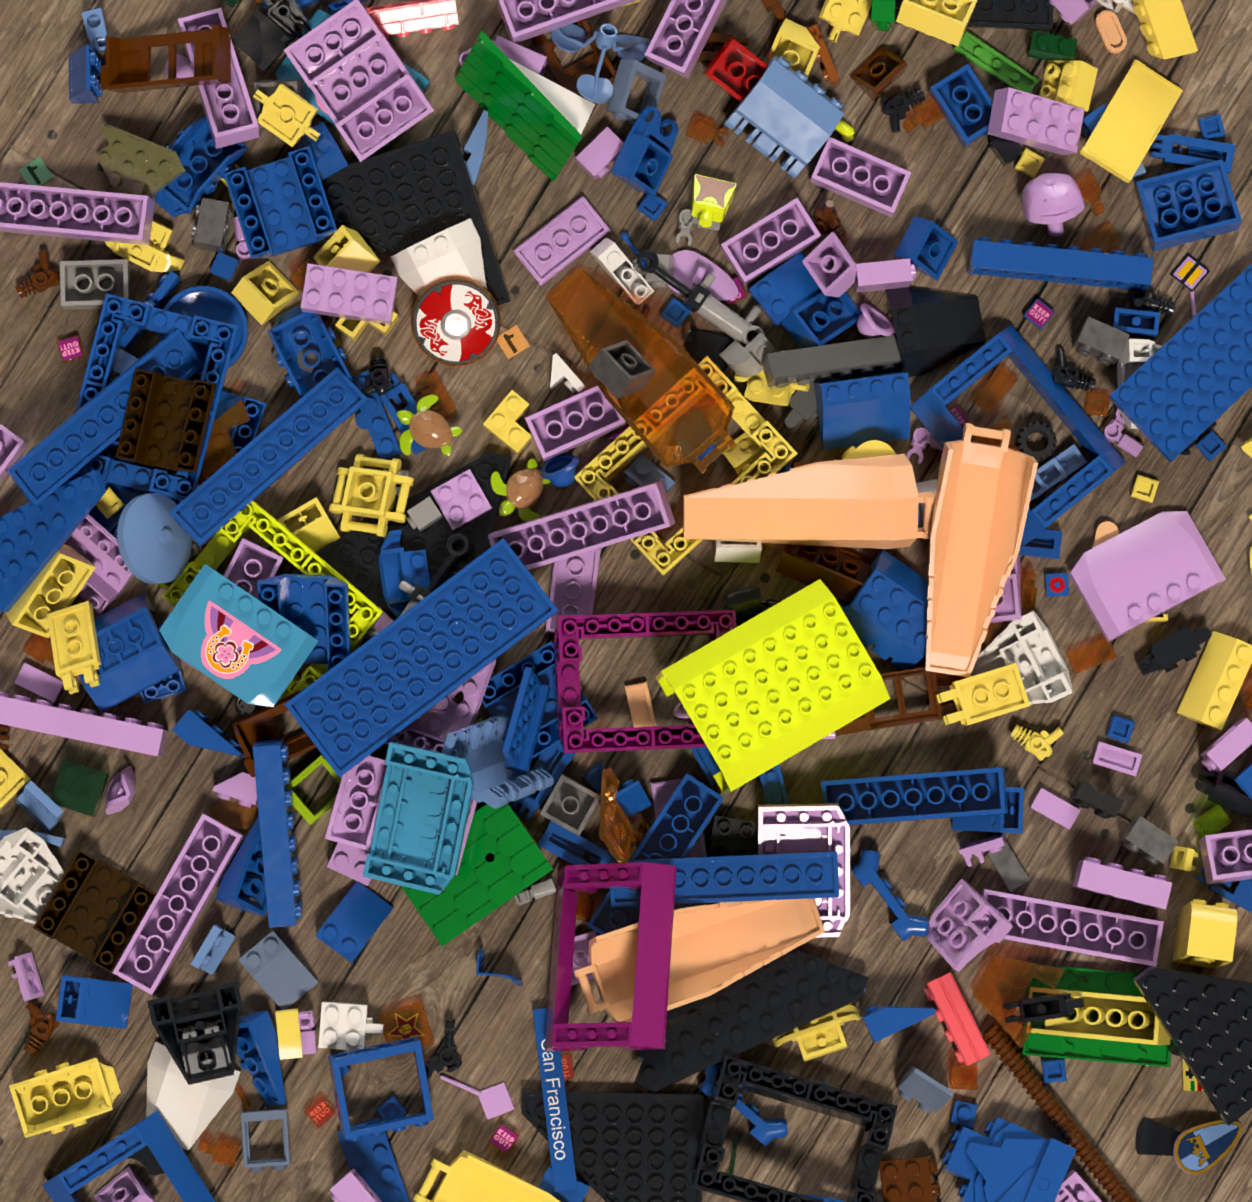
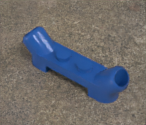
M863 849L860 852L859 863L850 869L862 887L871 883L897 918L890 925L903 942L911 936L925 937L929 928L928 918L909 915L904 912L903 909L906 906L898 896L894 898L890 893L891 885L885 878L881 880L878 876L881 854L878 851Z
M721 1063L705 1069V1080L698 1086L709 1098ZM739 1093L737 1104L734 1107L754 1124L749 1132L767 1147L774 1138H785L788 1135L787 1121L784 1117L762 1119L758 1115L761 1111L752 1103L747 1106L741 1101L743 1096Z

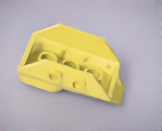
M97 1058L72 1066L69 1065V1062L55 1066L56 1071L48 1073L47 1069L33 1073L34 1078L9 1085L25 1138L50 1130L52 1134L65 1131L64 1126L73 1123L74 1127L81 1126L87 1123L86 1119L113 1110L112 1104L121 1093L114 1068L100 1063Z

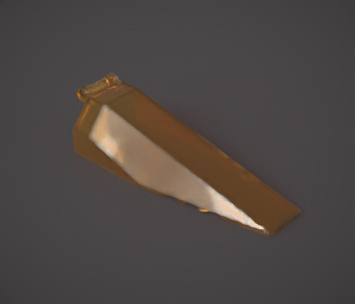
M580 267L546 296L587 367H589L601 348L628 340L655 368L657 372L644 390L620 399L613 396L609 389L594 376L591 370L590 372L604 397L665 467L693 463L703 474L707 470V466L729 447L733 448L736 445L733 439L726 433L735 406L671 335L655 323H652L643 314L636 311L627 302L620 299ZM721 437L723 441L699 461L697 457Z

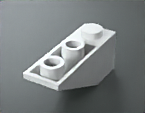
M606 237L590 251L601 267L636 305H640L654 292L642 275L634 270L633 264L615 242Z

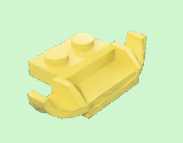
M155 220L152 221L149 245L104 241L113 253L151 272L181 270L185 259L175 257L166 251L174 230Z
M849 1004L804 1026L784 1033L773 1039L775 1048L791 1040L792 1042L797 1041L804 1062L847 1048L840 1026L851 1020H860L858 1008Z

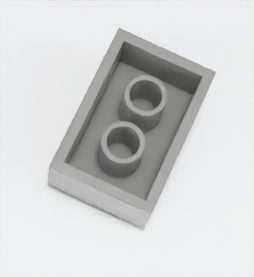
M128 259L60 261L61 307L64 310L102 309L106 294L132 300L131 263Z

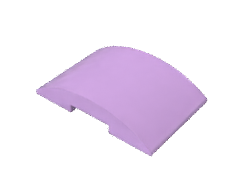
M359 0L352 1L284 49L288 58L318 98L360 162L434 111L406 66Z
M368 756L342 776L325 839L370 851L387 767L385 760ZM472 798L456 875L458 874L477 801Z

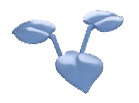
M569 24L550 31L555 45L561 50L570 53L577 52L579 47L585 48L596 39L597 47L602 51L595 77L589 74L582 75L578 78L576 87L584 98L597 104L607 102L613 93L611 81L606 78H599L606 50L612 47V50L617 52L620 59L641 62L645 58L644 54L651 42V39L639 36L617 35L616 27L611 24L601 25L599 32L595 31L588 40L585 30L575 24Z

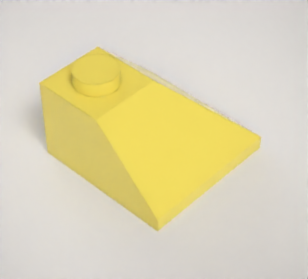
M785 18L765 64L769 65V61L774 54L777 57L783 56L791 63V68L795 71L801 70L808 76L820 47L806 27Z

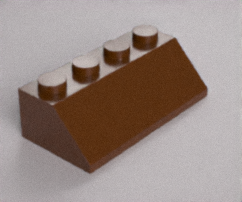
M786 544L775 571L807 586L821 579L834 597L851 603L872 572V569L869 567L874 559L846 547Z

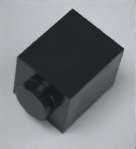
M993 135L990 137L992 141L988 146L1003 167L1007 166L1024 152L1022 146L1017 142Z

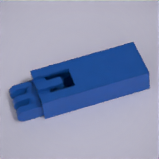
M1158 134L1155 140L1161 141V143H1152L1151 145L1152 149H1157L1159 152L1151 151L1149 157L1163 159V164L1191 168L1223 159L1227 175L1231 173L1235 145L1175 134H1169L1168 136ZM1174 144L1188 146L1187 155H1181L1182 148H1173Z
M392 372L390 377L394 381L392 383L393 388L388 390L386 394L381 395L380 399L401 434H403V432L409 429V425L399 421L396 415L398 410L391 399L393 398L396 404L400 405L402 403L398 396L400 394L407 405L402 410L410 411L414 415L417 414V404L405 384L400 383L394 372ZM415 440L411 444V450L414 455L427 449L417 444Z
M1044 529L1025 546L1021 544L1018 555L1059 560L1062 531Z
M560 742L541 753L531 770L538 768L545 770L552 775L554 779L553 785L541 790L536 798L534 796L538 790L531 795L514 801L511 805L512 810L514 811L519 804L522 807L517 814L521 816L525 809H527L529 812L526 814L525 820L529 821L535 810H540L575 753H563Z
M553 821L549 823L538 843V846L573 865L590 864L582 859L586 850L600 857L598 859L592 855L590 856L589 861L595 864H609V861H619L610 856L611 853L574 834Z
M1202 867L1200 872L1205 874L1204 868ZM1198 875L1196 880L1207 885L1206 879ZM1251 879L1233 881L1238 884L1234 893L1220 886L1221 883L1207 885L1209 887L1208 890L1252 913ZM1225 882L1222 884L1226 885L1227 887H1230L1232 882Z

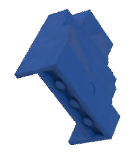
M998 1117L993 1119V1121L989 1120L984 1130L987 1136H983L964 1126L959 1131H954L950 1140L953 1146L950 1152H945L941 1163L944 1164L943 1171L967 1182L966 1184L962 1183L957 1195L960 1196L958 1202H1055L1076 1152L1075 1148L1058 1140L1043 1138Z

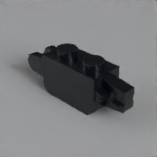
M1204 627L1192 633L1190 629L1182 628L1149 646V655L1136 665L1142 675L1157 670L1159 672L1165 670L1168 673L1177 668V662L1182 659L1188 662L1197 657L1196 652L1201 650L1199 645L1211 638V631Z
M1205 769L1198 772L1199 780L1195 782V788L1208 795L1207 800L1246 817H1250L1252 813L1251 798L1235 781L1239 776L1238 774L1226 769L1219 771L1218 774Z
M1067 992L1023 998L1015 1002L1003 1003V1009L1019 1007L1020 1015L1006 1017V1023L1018 1021L1027 1023L1067 1017L1074 1014V1008L1085 1006L1084 997L1071 999V993L1067 994Z

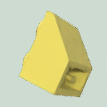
M1047 60L1039 96L1085 109L1084 112H1088L1098 69L1083 61Z
M344 225L333 234L313 257L321 266L370 273L380 262L361 235Z
M317 497L278 519L284 527L315 553L340 539L338 532Z

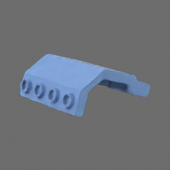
M774 54L760 80L724 122V125L732 130L738 124L734 130V133L738 135L744 130L748 122L752 124L754 129L747 135L745 141L751 143L756 137L751 146L765 157L771 154L769 160L772 162L777 160L783 150L788 152L790 155L782 162L780 168L784 171L788 168L786 173L792 178H796L833 133L844 115V105L837 98L833 97L831 99L825 94L826 90L819 84L813 85L807 80L809 77L801 70L795 71L791 68V63L783 56L777 57Z
M503 713L449 733L444 739V746L441 752L468 759L474 781L472 799L478 803L485 802L494 809L502 807L510 801L514 802L531 795L537 790L541 791L551 787L554 783L552 775L542 768L529 769L528 773L506 769L505 763L507 758L502 750L504 746L503 734L509 717Z

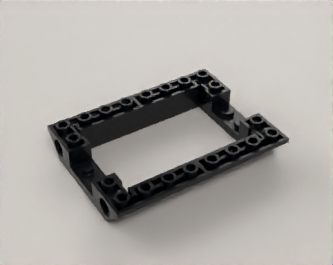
M728 1055L724 1056L713 1083L692 1168V1188L740 1202H824L722 1171L718 1172L726 1150L723 1148L731 1111L737 1104L738 1089L864 1126L847 1202H876L878 1194L874 1193L880 1163L883 1152L888 1150L898 1106Z

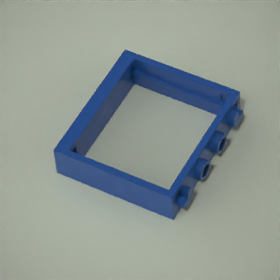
M417 1037L328 1055L340 1130L345 1140L358 1141L362 1139V1136L369 1134L371 1136H380L384 1134V1131L392 1129L395 1132L406 1129V1126L414 1124L417 1127L425 1126L428 1124V1121L434 1120L421 1041ZM414 1051L424 1112L350 1129L340 1067Z

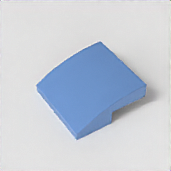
M32 781L24 787L23 793L16 800V804L48 834L54 829L64 812Z

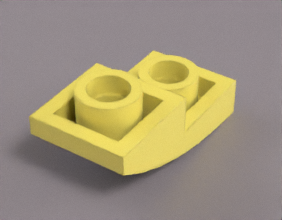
M298 1008L275 1011L280 1060L301 1058L302 1045Z

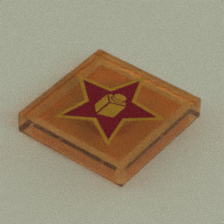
M422 1001L378 1014L380 1023L384 1024L386 1043L417 1037L421 1041L422 1048L435 1044Z

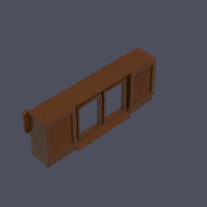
M585 19L577 22L578 26L585 30L587 40L593 36L594 33ZM543 34L532 37L540 54L547 57L548 67L558 84L584 98L578 92L576 84L578 78L582 75L589 74L595 77L602 51L597 47L596 39L589 44L594 52L593 54L563 70L552 49L557 47L553 41L548 43ZM605 54L599 78H606L613 85L616 71Z
M215 24L208 30L121 39L106 36V65L101 67V88L104 90L127 93L231 83V38L229 37V28ZM194 43V77L176 78L177 45ZM168 46V79L151 81V47Z
M925 667L880 674L883 680L894 679L899 715L875 718L874 709L836 730V736L943 720V716L955 713L957 709L953 699L938 704L935 695L949 691V686L953 682L965 679L966 677L926 671ZM925 674L931 710L906 713L901 678Z
M304 689L278 700L274 707L265 706L262 710L231 724L246 756L244 764L251 777H255L253 757L255 742L259 740L283 739L273 717L288 711L284 704ZM306 732L284 741V744H288L289 758H287V761L316 748Z

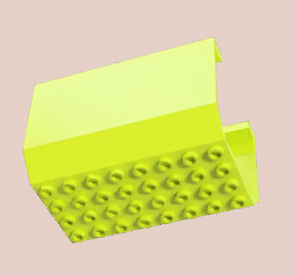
M821 579L665 668L655 677L666 697L676 693L717 763L720 772L713 775V778L723 795L739 788L890 699L880 673L837 600Z

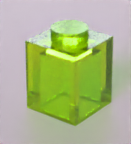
M1214 804L1193 819L1196 823L1194 828L1201 837L1216 834L1231 823V820L1219 804Z

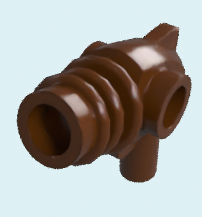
M827 200L824 208H816L815 210L816 228L825 235L834 232L841 243L845 244L849 239L847 234L842 235L844 231H839L843 228L842 226L837 228L840 223L838 216L832 212L834 202Z
M47 251L38 252L40 264L33 267L35 272L30 275L31 281L27 277L28 283L23 281L24 285L19 283V285L15 286L21 298L28 297L27 293L32 295L31 291L36 294L35 289L41 293L50 287L59 285V272L56 269L50 268Z
M31 1001L25 1007L33 1015L29 1023L32 1025L30 1031L34 1035L28 1034L31 1039H27L29 1043L25 1042L23 1049L35 1056L39 1052L37 1047L42 1048L40 1044L45 1045V1042L42 1040L48 1041L53 1031L60 1025V1022L56 1021V1016L53 1012L43 1014L34 1002Z

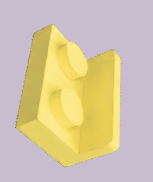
M743 433L721 449L722 454L738 476L764 454L746 433Z

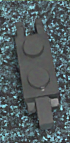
M833 377L828 381L839 380L840 377ZM818 380L809 382L808 392L797 390L790 398L789 409L791 412L785 417L786 419H784L783 423L787 429L793 430L802 420L806 423L809 419L813 421L818 416L814 384L819 382Z

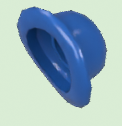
M568 454L553 457L542 464L540 475L556 487H566L576 480L574 476L577 475L576 466L579 464V459Z

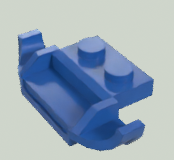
M392 530L386 535L377 557L383 600L387 603L391 612L399 618L411 600L410 595L399 588V584L402 581H406L413 587L419 584L426 589L430 584L426 550L404 552V547L401 548L400 546L401 530Z

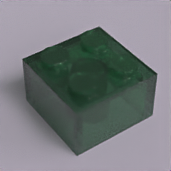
M63 760L51 800L58 806L96 817L110 774L72 761Z

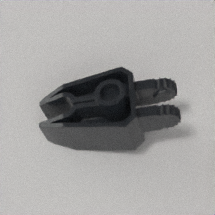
M264 0L269 6L268 16L289 34L297 38L303 37V32L296 23H301L309 32L312 30L309 16L299 0Z

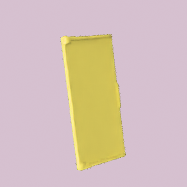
M1134 60L1089 139L1082 147L1080 154L1124 182L1129 183L1183 90L1140 61Z

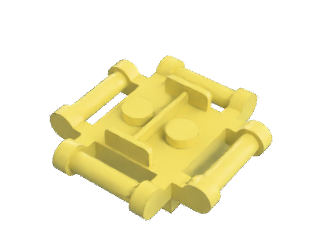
M357 453L353 467H338L336 473L338 479L332 504L329 505L328 511L334 514H343L341 531L350 532V530L375 533L377 536L385 537L388 530V520L405 523V508L410 486H413L414 479L398 475L402 465L401 459L366 457L365 454ZM372 466L389 469V472L365 469L363 467ZM396 484H401L396 512H390L393 510L397 493L395 486ZM352 515L379 519L378 525L353 522L351 520Z

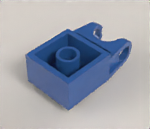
M654 106L645 108L629 132L611 173L634 190L655 196L673 158L671 151L679 130L677 123L671 119L661 122V112ZM654 112L653 119L647 122L648 115ZM672 125L670 133L664 135L666 127Z

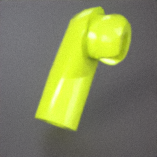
M840 120L833 132L840 133L844 142H851L854 139V129L845 121Z

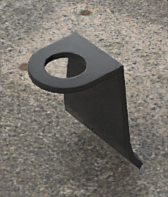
M691 326L684 341V348L700 360L708 356L723 372L728 365L719 354L735 339L697 330L695 326Z
M759 587L743 588L725 598L730 610H735L738 626L763 612Z
M1143 1118L1136 1134L1137 1154L1174 1156V1143L1182 1132Z

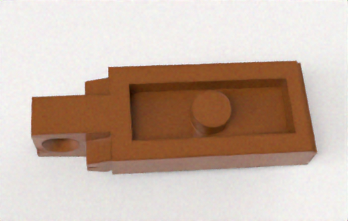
M816 24L808 27L807 30L820 47L816 59L817 62L821 60L825 68L821 71L826 82L830 81L832 86L839 84L840 79Z

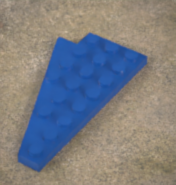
M93 470L59 487L37 506H32L29 502L0 517L1 612H8L105 494L106 489L100 470Z

